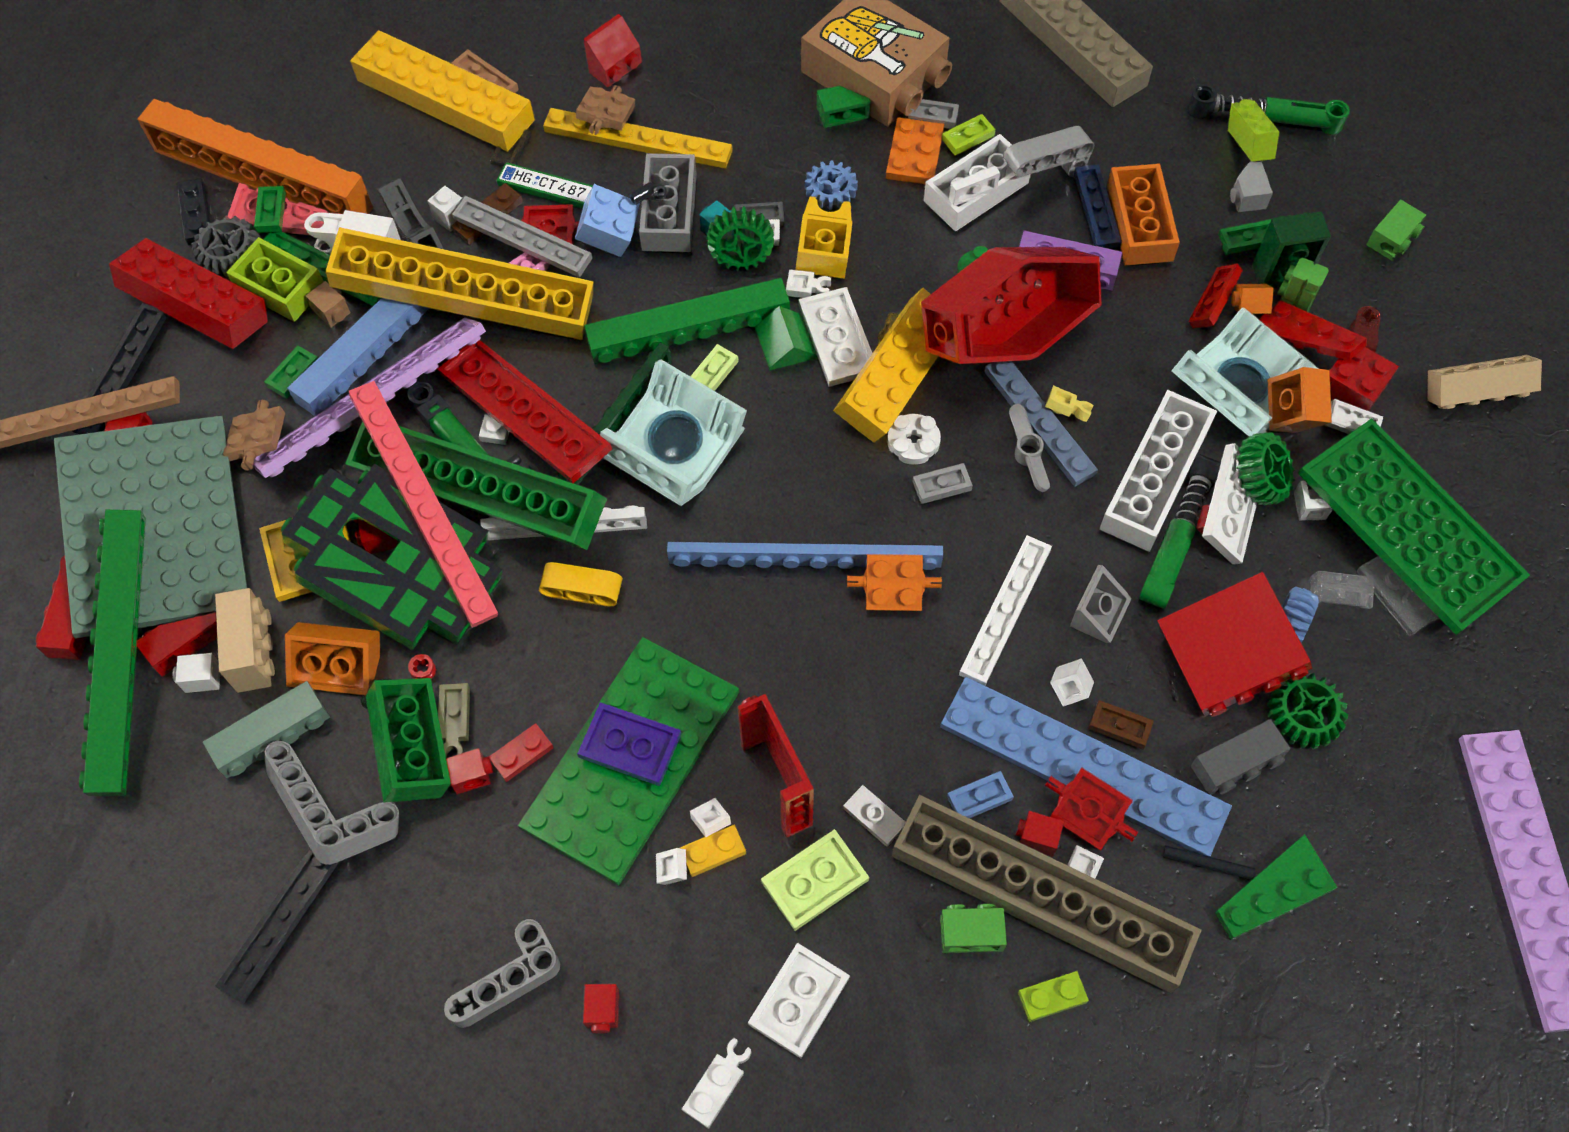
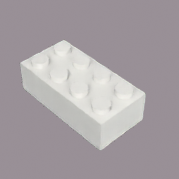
M999 134L926 181L924 202L956 232L1027 185L1030 175L1016 176L1003 158L1004 152L1012 144ZM993 166L997 167L1000 172L997 190L962 204L952 205L949 200L951 183L959 178H966L976 174L980 170Z

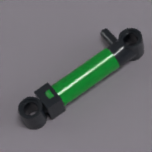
M423 381L416 382L409 387L407 396L415 414L421 417L422 422L432 434L436 433L441 440L489 455L453 415L445 400L439 394L435 395L429 383ZM517 454L506 460L516 465L522 462Z

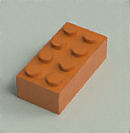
M1160 164L1112 167L1106 188L1122 241L1120 249L1124 265L1174 261L1180 242Z

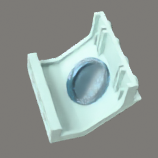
M1241 308L1225 329L1198 354L1188 350L1172 369V372L1245 434L1252 436L1253 434L1267 432L1269 430V421L1272 419L1269 415L1267 379L1302 367L1319 368L1247 309Z
M659 360L655 362L645 395L619 431L615 433L608 428L601 431L600 436L607 440L613 449L603 458L682 506L703 491L745 429L742 424L747 410L665 361Z

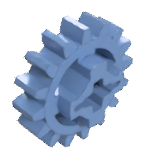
M830 161L829 165L821 162L820 168L813 166L812 172H807V179L805 180L806 196L816 197L820 208L828 205L829 210H832L833 205H837L840 209L844 201L850 202V198L856 197L858 184L856 173H851L850 166L844 169L842 162L838 165H834L833 161Z

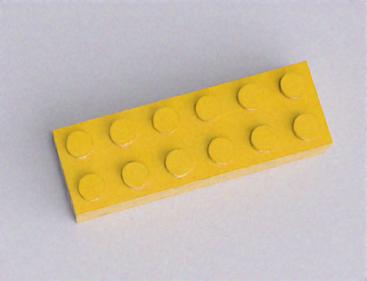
M921 288L910 298L833 410L873 443L887 434L938 357L926 352L921 302L931 294L924 288Z

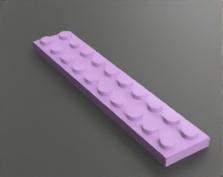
M463 318L365 384L375 381L385 402L395 396L394 392L400 388H408L416 383V378L421 374H428L436 370L438 363L445 358L449 360L460 353L459 349L466 344L470 346L481 339L480 335L486 332L480 322ZM349 394L278 441L277 450L257 456L253 463L254 469L265 478L268 476L274 477L284 470L283 466L289 462H297L307 455L306 451L313 446L319 447L329 440L328 436L334 432H342L349 428L352 424L351 421L360 416Z
M1520 730L1462 735L1459 738V743L1544 1032L1569 1031V887Z

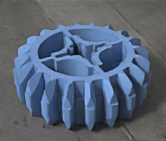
M1294 587L1283 601L1282 608L1302 643L1312 623L1319 599L1317 595L1311 593L1312 591Z

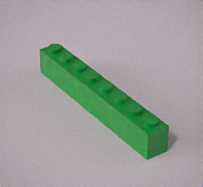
M782 278L586 324L584 327L594 364L606 363L613 359L625 356L631 357L638 353L655 350L660 343L666 346L681 345L687 341L699 338L705 339L724 332L730 333L749 326L755 327L779 306L790 310V301Z

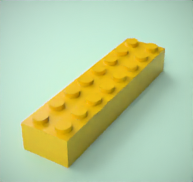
M379 30L350 60L357 81L507 152L535 121L529 99Z

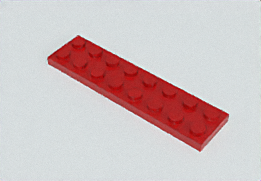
M480 340L470 346L466 345L457 356L449 359L438 368L443 378L573 484L613 450L607 440Z

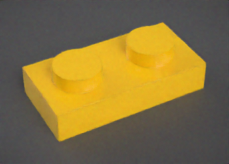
M735 824L708 837L680 847V849L686 850V865L691 877L746 854V849Z

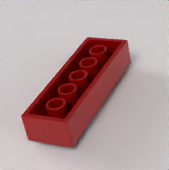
M147 238L109 263L116 288L232 349L268 322L264 298Z

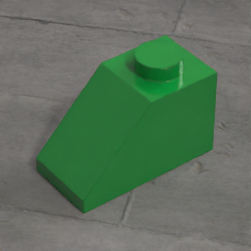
M842 86L817 90V109L824 128L870 118V99Z

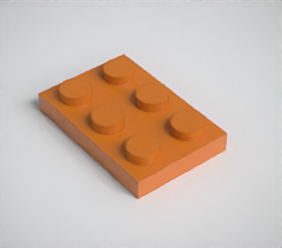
M897 117L886 179L926 184V181L934 177L944 124Z

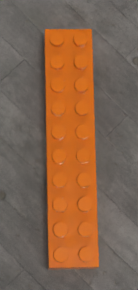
M153 99L137 119L155 152L238 184H245L254 190H257L258 187L283 186L286 191V198L290 202L296 204L301 202L326 210L328 213L344 214V211L347 210L369 214L373 209L362 176L356 172L343 170L335 164H327L313 156L298 153L292 148L279 146L271 140L266 141L249 132L245 133L230 125L215 122L209 117L204 118L190 110L175 107L169 102Z

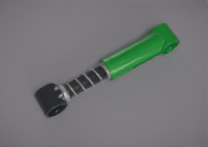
M1201 84L1193 90L1188 112L1191 116L1198 119L1207 118L1210 114L1222 111V114H1224V111L1230 112L1231 103L1240 102L1243 98L1240 96L1238 99H1234L1232 95L1225 98L1222 94H1217L1212 86ZM1266 97L1263 101L1262 99L1255 101L1273 123L1320 128L1327 134L1339 133L1350 112L1349 106L1341 100H1332L1325 104Z
M1197 454L1188 475L1190 485L1186 488L1187 494L1183 496L1184 502L1179 505L1180 511L1176 513V519H1172L1169 522L1153 566L1138 598L1139 600L1165 610L1196 532L1193 522L1198 518V510L1202 509L1201 502L1205 501V493L1209 492V489L1215 485L1221 462Z

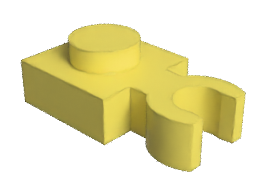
M1053 385L1045 407L1057 414H1063L1068 417L1074 414L1078 419L1087 422L1094 405L1087 401L1076 400L1077 395Z

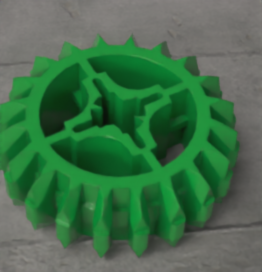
M733 206L732 212L723 210L722 216L716 215L714 222H710L707 232V247L711 251L712 258H717L719 264L725 263L727 269L735 266L737 271L740 267H745L748 270L749 265L757 268L759 261L765 262L766 256H770L772 252L774 230L769 219L764 218L763 213L756 215L754 208L748 212L744 206L741 210L737 211Z
M1273 432L1253 434L1246 440H1243L1242 446L1238 448L1240 455L1236 456L1239 462L1236 468L1239 470L1238 478L1242 482L1241 488L1246 490V497H1250L1252 502H1257L1259 505H1273L1284 501L1285 498L1289 497L1290 491L1293 490L1292 482L1295 481L1293 477V472L1295 471L1292 466L1293 460L1290 458V450L1286 449L1285 441H1281L1280 436H1275Z
M1312 673L1307 678L1306 676L1298 680L1290 678L1281 682V686L1270 693L1272 699L1268 701L1267 707L1272 710L1269 711L1268 718L1275 719L1273 723L1276 728L1282 730L1280 734L1283 737L1285 735L1290 737L1289 745L1299 741L1300 748L1302 749L1309 743L1312 750L1317 749L1320 744L1323 747L1328 746L1345 729L1346 724L1344 722L1348 719L1349 714L1344 711L1347 709L1348 703L1340 702L1343 698V693H1335L1333 691L1336 688V684L1326 685V677H1322L1318 681L1315 674ZM1288 696L1293 700L1291 704L1294 709L1291 713H1289L1287 708ZM1324 708L1328 715L1327 726L1322 721L1324 717L1321 712Z

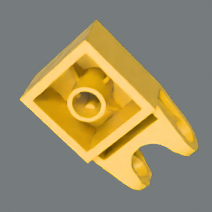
M809 197L802 218L795 270L845 279L852 229L850 202L844 201L839 210L827 212L818 206L816 197Z

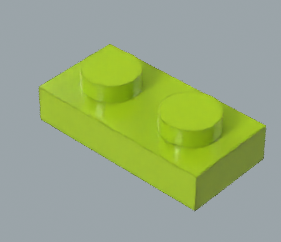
M981 114L942 133V141L954 155H957L994 137L996 129Z
M1077 971L1021 989L1018 992L1029 1022L1086 1004L1089 1001Z

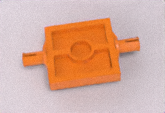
M867 554V568L864 576L847 575V581H858L847 582V587H864L866 610L922 611V595L925 588H942L941 583H931L942 582V577H925L922 554Z

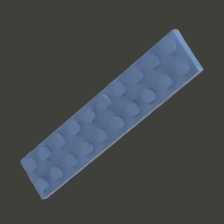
M965 677L940 725V728L1047 781L1052 775V777L1067 785L1083 767L1133 799L1125 812L1124 819L1191 852L1208 857L1212 854L1232 805L968 677Z

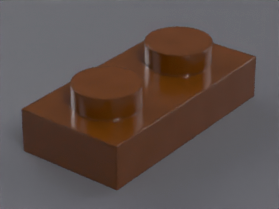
M1099 700L1088 729L1144 750L1154 720Z

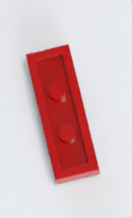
M1238 263L1216 268L1188 321L1193 329L1215 325L1243 271Z

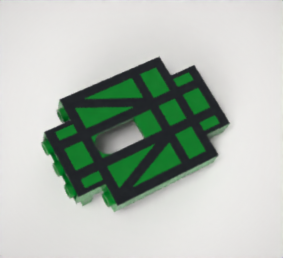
M374 464L370 471L365 470L362 473L358 484L331 468L325 475L321 474L314 484L313 492L309 497L304 496L297 507L298 512L293 518L289 517L281 528L283 543L293 548L295 559L298 560L294 567L296 582L411 650L415 648L428 628L457 645L470 626V623L390 472ZM439 502L490 596L501 580L503 569L478 555L488 541L489 531ZM354 519L364 520L400 541V543L387 561L384 562L344 537L343 528L346 523Z

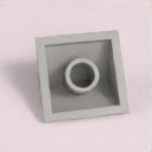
M1103 565L1097 566L1075 611L1070 627L1105 643H1111L1132 598Z

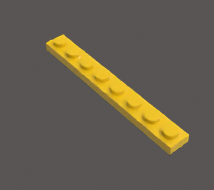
M550 108L543 125L544 132L650 154H695L696 163L726 169L732 153V144L629 123L624 125L622 131L602 127L599 133L594 135V133L591 134L589 131L591 123L576 119V113L554 108Z

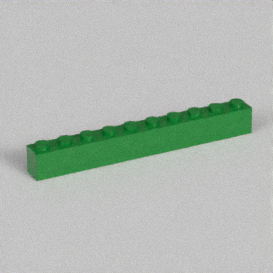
M105 509V518H101L99 522V533L103 535V543L97 548V560L101 562L100 573L95 575V588L99 590L98 600L93 602V617H97L96 628H92L90 634L91 645H95L94 656H90L88 661V671L92 673V684H88L86 688V700L90 702L89 713L84 715V730H88L87 742L82 743L81 749L82 759H86L85 771H81L79 775V787L88 796H126L146 526V518L141 510Z

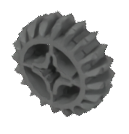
M227 216L223 220L216 218L212 224L207 222L206 228H199L200 234L194 235L195 242L192 243L193 256L198 265L221 277L224 275L229 279L226 272L260 236L255 227L249 224L245 218L241 220L237 216H234L231 220Z

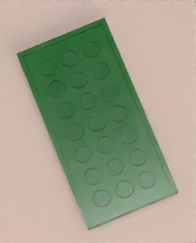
M1372 418L1307 463L1298 472L1311 488L1455 635H1458L1530 576Z
M642 637L600 702L681 730V737L661 785L657 786L578 757L577 753L600 704L599 702L520 821L519 829L619 886L739 694V688Z

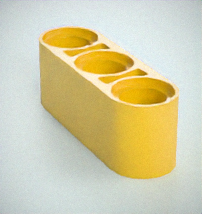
M550 562L545 564L539 592L551 598L602 606H615L623 578L611 571Z

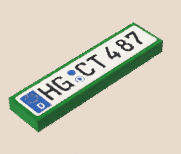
M507 162L497 178L498 186L506 183L515 191L567 205L573 204L574 207L582 209L585 199L593 186Z

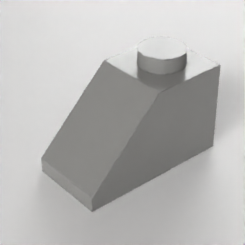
M1250 161L1237 177L1234 188L1230 191L1231 201L1235 203L1238 212L1266 209L1273 192L1262 161Z

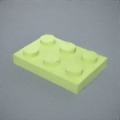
M835 829L761 878V883L794 931L869 881V876Z

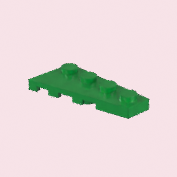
M1304 834L1219 908L1215 914L1230 940H1233L1334 891L1337 885Z

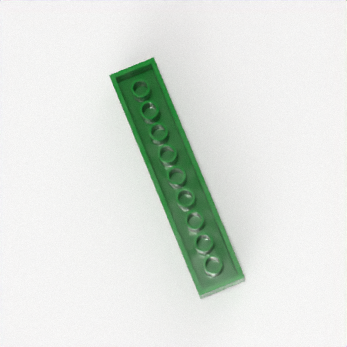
M362 421L345 464L362 473L365 470L370 471L374 464L389 472ZM399 426L437 499L588 550L607 498L594 490Z

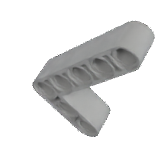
M275 741L268 744L265 748L266 773L314 856L320 863L328 865L337 863L395 838L398 834L399 810L395 804L381 802L335 820L292 747L284 741Z

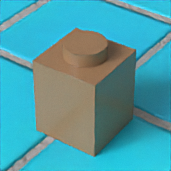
M326 281L306 295L312 311L329 327H333L350 314L344 297L333 287H330Z

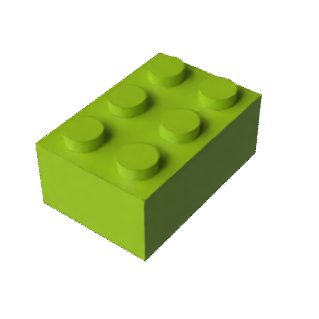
M259 237L226 272L231 282L264 298L267 308L293 322L309 306L306 295L324 282L318 268Z

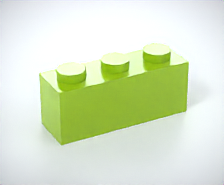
M1244 99L1237 103H1231L1228 131L1250 161L1275 159L1279 130L1255 101Z

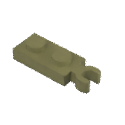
M468 683L439 685L438 718L443 742H446L443 744L446 758H448V753L451 750H457V755L465 753L460 741H469L470 686Z

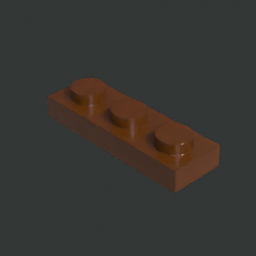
M504 183L481 203L508 215L522 204L523 200L519 193ZM458 221L451 225L452 231L468 245L484 234Z

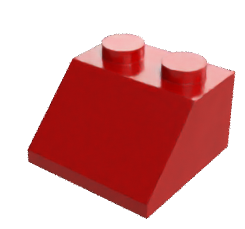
M617 14L584 38L589 73L606 87L619 81L624 75L642 63L640 45L620 14Z

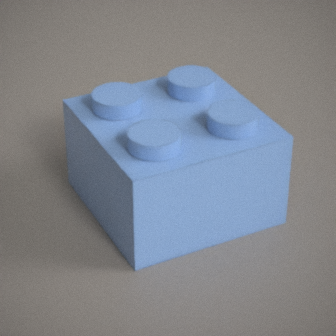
M594 184L585 199L575 239L621 257L631 241L640 203L635 205L630 198Z

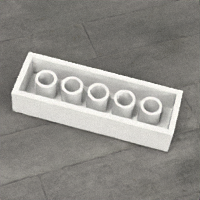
M1167 390L1104 515L1099 530L1150 552L1217 413L1216 410Z

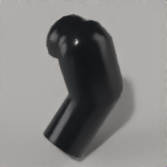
M649 182L630 193L629 197L635 205L645 199L660 201L666 198L667 189L662 184Z

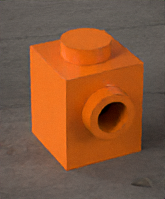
M1236 284V289L1231 295V304L1234 310L1239 312L1241 308H1245L1251 314L1272 312L1273 287L1268 284Z

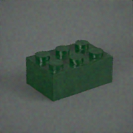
M1306 212L1300 215L1279 216L1271 219L1252 265L1258 284H1268L1273 288L1281 287L1283 281L1286 280L1284 278L1290 265L1296 266L1302 257L1312 261L1314 265L1319 263L1331 238L1322 212Z

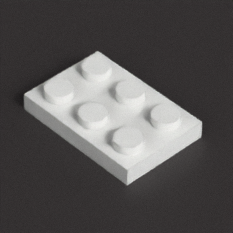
M797 943L750 1018L748 1025L801 1059L848 982L850 975Z

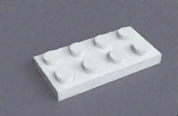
M847 287L798 299V306L803 315L828 386L855 380L872 355V351Z
M1235 443L1225 446L1202 536L1232 564H1240L1243 562L1257 502H1252L1250 497H1246V490L1241 488L1242 482L1238 478L1239 470L1236 468L1239 463L1236 456L1240 454L1238 451L1239 447Z

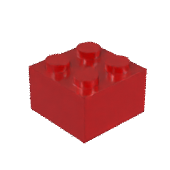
M1366 347L1350 361L1339 358L1329 371L1331 400L1337 399L1369 411L1387 387L1399 366Z

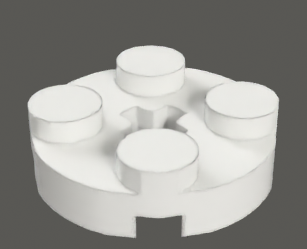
M920 414L899 415L888 431L887 443L891 453L894 452L900 461L913 465L922 464L928 461L929 457L933 456L934 453L938 452L941 435L934 418L931 416ZM917 435L920 439H917V443H912L911 439L907 437Z

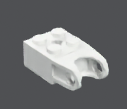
M347 210L344 211V214L314 213L306 219L304 224L306 231L311 236L317 238L314 248L331 255L339 227L401 240L393 218ZM315 221L324 222L320 228L311 227ZM327 243L330 249L321 250L320 247L322 244Z

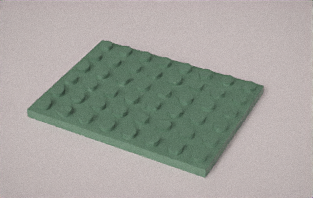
M223 416L54 438L71 625L74 638L90 636L91 629L96 628L97 617H93V602L98 600L99 590L95 588V575L100 573L101 562L97 560V548L103 543V535L99 533V522L101 518H105V509L141 510L146 518L138 628L172 623L215 613V594L247 588L230 461L227 456L223 455L224 449L227 446Z

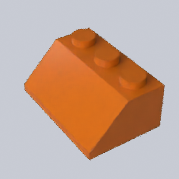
M297 622L285 634L286 687H297L308 681L314 690L366 695L374 682L380 658V631Z

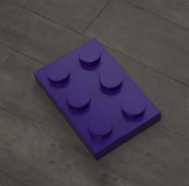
M600 702L577 755L579 758L660 786L681 737V730Z

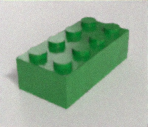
M431 678L374 680L366 694V702L383 803L441 798L451 782Z

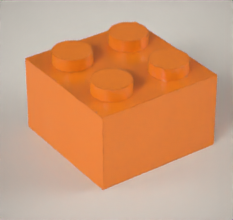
M1302 367L1267 379L1269 415L1272 417L1269 421L1270 431L1297 433L1332 423L1329 370Z

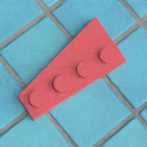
M238 184L227 216L230 220L237 216L240 220L245 218L249 224L254 226L258 188L255 191L249 189L245 184ZM285 197L282 232L310 235L304 225L306 219L314 213H328V211L301 202L296 204L290 202ZM315 221L311 227L320 228L324 222Z

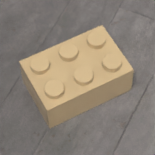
M250 588L215 594L219 672L237 693L271 687V676H274L275 669L273 661L269 656V651L273 650L272 638L268 634V625H271L269 610L263 607L260 597H256Z

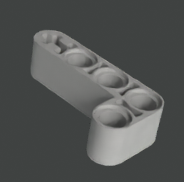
M1074 126L1015 143L1006 149L1003 158L1018 177L1060 165L1068 176L1073 177L1075 167L1087 165L1095 145L1080 126Z
M533 919L523 920L515 929L516 941L524 955L447 999L444 1012L454 1025L461 1028L471 1026L558 974L560 970L559 958L546 933L537 921ZM528 931H538V936L533 942H524V936ZM549 956L552 958L548 968H537V963L542 957ZM523 972V981L518 985H511V976L514 973ZM489 988H495V997L491 1001H483L482 995L484 991ZM471 998H474V1000L478 1003V1008L474 1006V1003L471 1000ZM463 1005L465 1007L463 1009L465 1014L460 1017L458 1015V1007Z

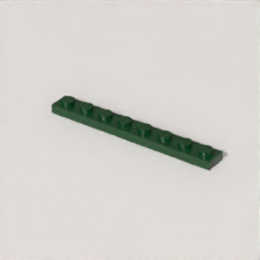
M660 343L655 350L649 353L646 362L640 369L635 371L630 383L626 388L621 389L613 405L605 410L603 418L596 426L592 427L595 432L600 435L601 431L606 428L615 433L619 431L645 395L655 362L663 360L668 364L672 363L669 346ZM587 471L574 484L579 485L589 471ZM558 472L556 478L570 482Z

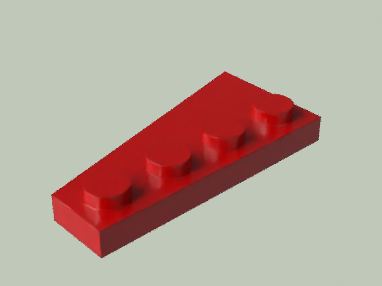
M1280 301L1272 307L1271 313H1265L1259 318L1262 323L1284 341L1293 343L1295 348L1304 349L1311 347L1317 349V353L1350 361L1367 346L1366 337L1284 301Z

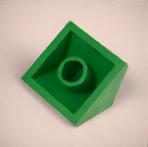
M779 306L755 327L769 371L818 358L803 315Z

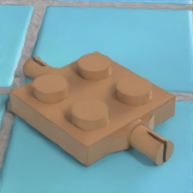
M614 85L610 92L600 87L594 88L590 86L576 110V119L591 123L589 131L591 134L594 133V135L598 134L602 127L622 131L635 107L636 99L622 94L621 87H617V85Z
M262 399L257 402L255 412L233 417L226 442L227 446L224 449L223 455L227 456L229 461L243 459L241 467L244 470H249V468L252 470L254 459L257 456L277 450L285 412L281 406L268 409L269 403Z

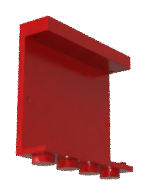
M1263 572L1157 620L1204 716H1218L1227 710L1226 707L1234 703H1238V705L1245 704L1254 698L1253 695L1263 690L1265 693L1272 692L1281 686V682L1290 678L1292 680L1301 679L1309 673L1308 670L1312 669L1311 661Z
M766 694L759 697L755 695L746 698L738 706L742 749L745 751L765 742L787 786L786 789L780 791L781 828L787 838L813 826L814 788Z

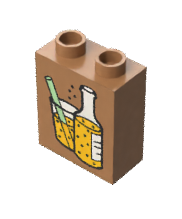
M843 0L801 38V72L826 88L842 86L870 99V116L889 127L902 113L909 116L912 112L910 108L916 111L923 98V93L931 85L939 88L948 79L952 70V63L947 60L950 38L888 0Z

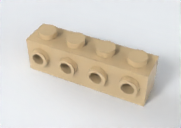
M1529 355L1428 370V401L1438 405V408L1451 409L1455 407V404L1460 403L1476 405L1480 403V400L1501 401L1505 399V396H1529L1530 392L1541 391L1542 360Z

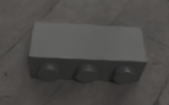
M1270 719L1198 755L1191 764V768L1209 795L1218 791L1220 794H1224L1236 787L1235 782L1241 779L1248 782L1261 774L1260 770L1266 766L1273 769L1285 761L1284 756L1291 748Z

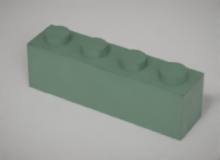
M306 681L203 741V744L217 769L226 778L241 774L246 770L247 766L254 762L264 760L265 748L268 744L275 741H284L291 744L301 734L320 727L330 716L314 689Z

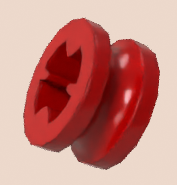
M419 654L409 661L408 670L413 679H432L435 676L436 667L428 655ZM426 665L427 671H418L417 666Z

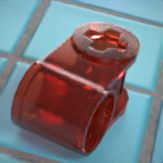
M1364 306L1358 310L1356 319L1350 325V331L1366 337V348L1376 352L1381 316L1376 308Z

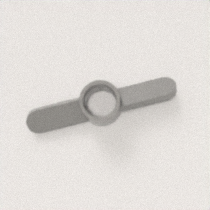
M1014 404L1009 410V415L1018 439L1014 453L1015 459L1021 465L1028 466L1034 486L1040 492H1045L1050 488V483L1041 459L1044 447L1043 440L1040 436L1033 433L1025 408L1021 404ZM1031 446L1035 448L1037 452L1026 453L1021 449V447Z

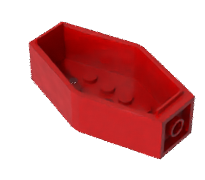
M995 247L986 251L921 302L926 352L958 364L1031 360L1040 356L1102 305L1099 256L1066 247Z

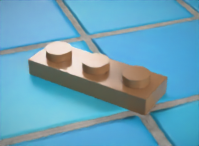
M468 49L451 62V64L511 92L516 93L519 90L516 82Z

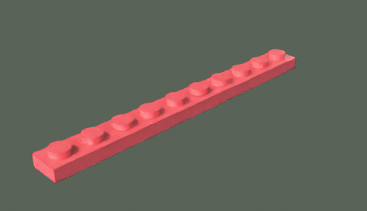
M375 381L349 390V396L471 627L473 628L497 617L498 611Z

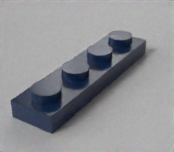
M1099 164L1075 167L1074 177L1094 246L1107 249L1120 248L1122 241Z

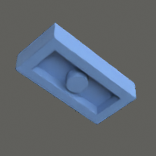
M1001 771L947 794L953 810L967 818L974 817L1010 802L1014 797Z

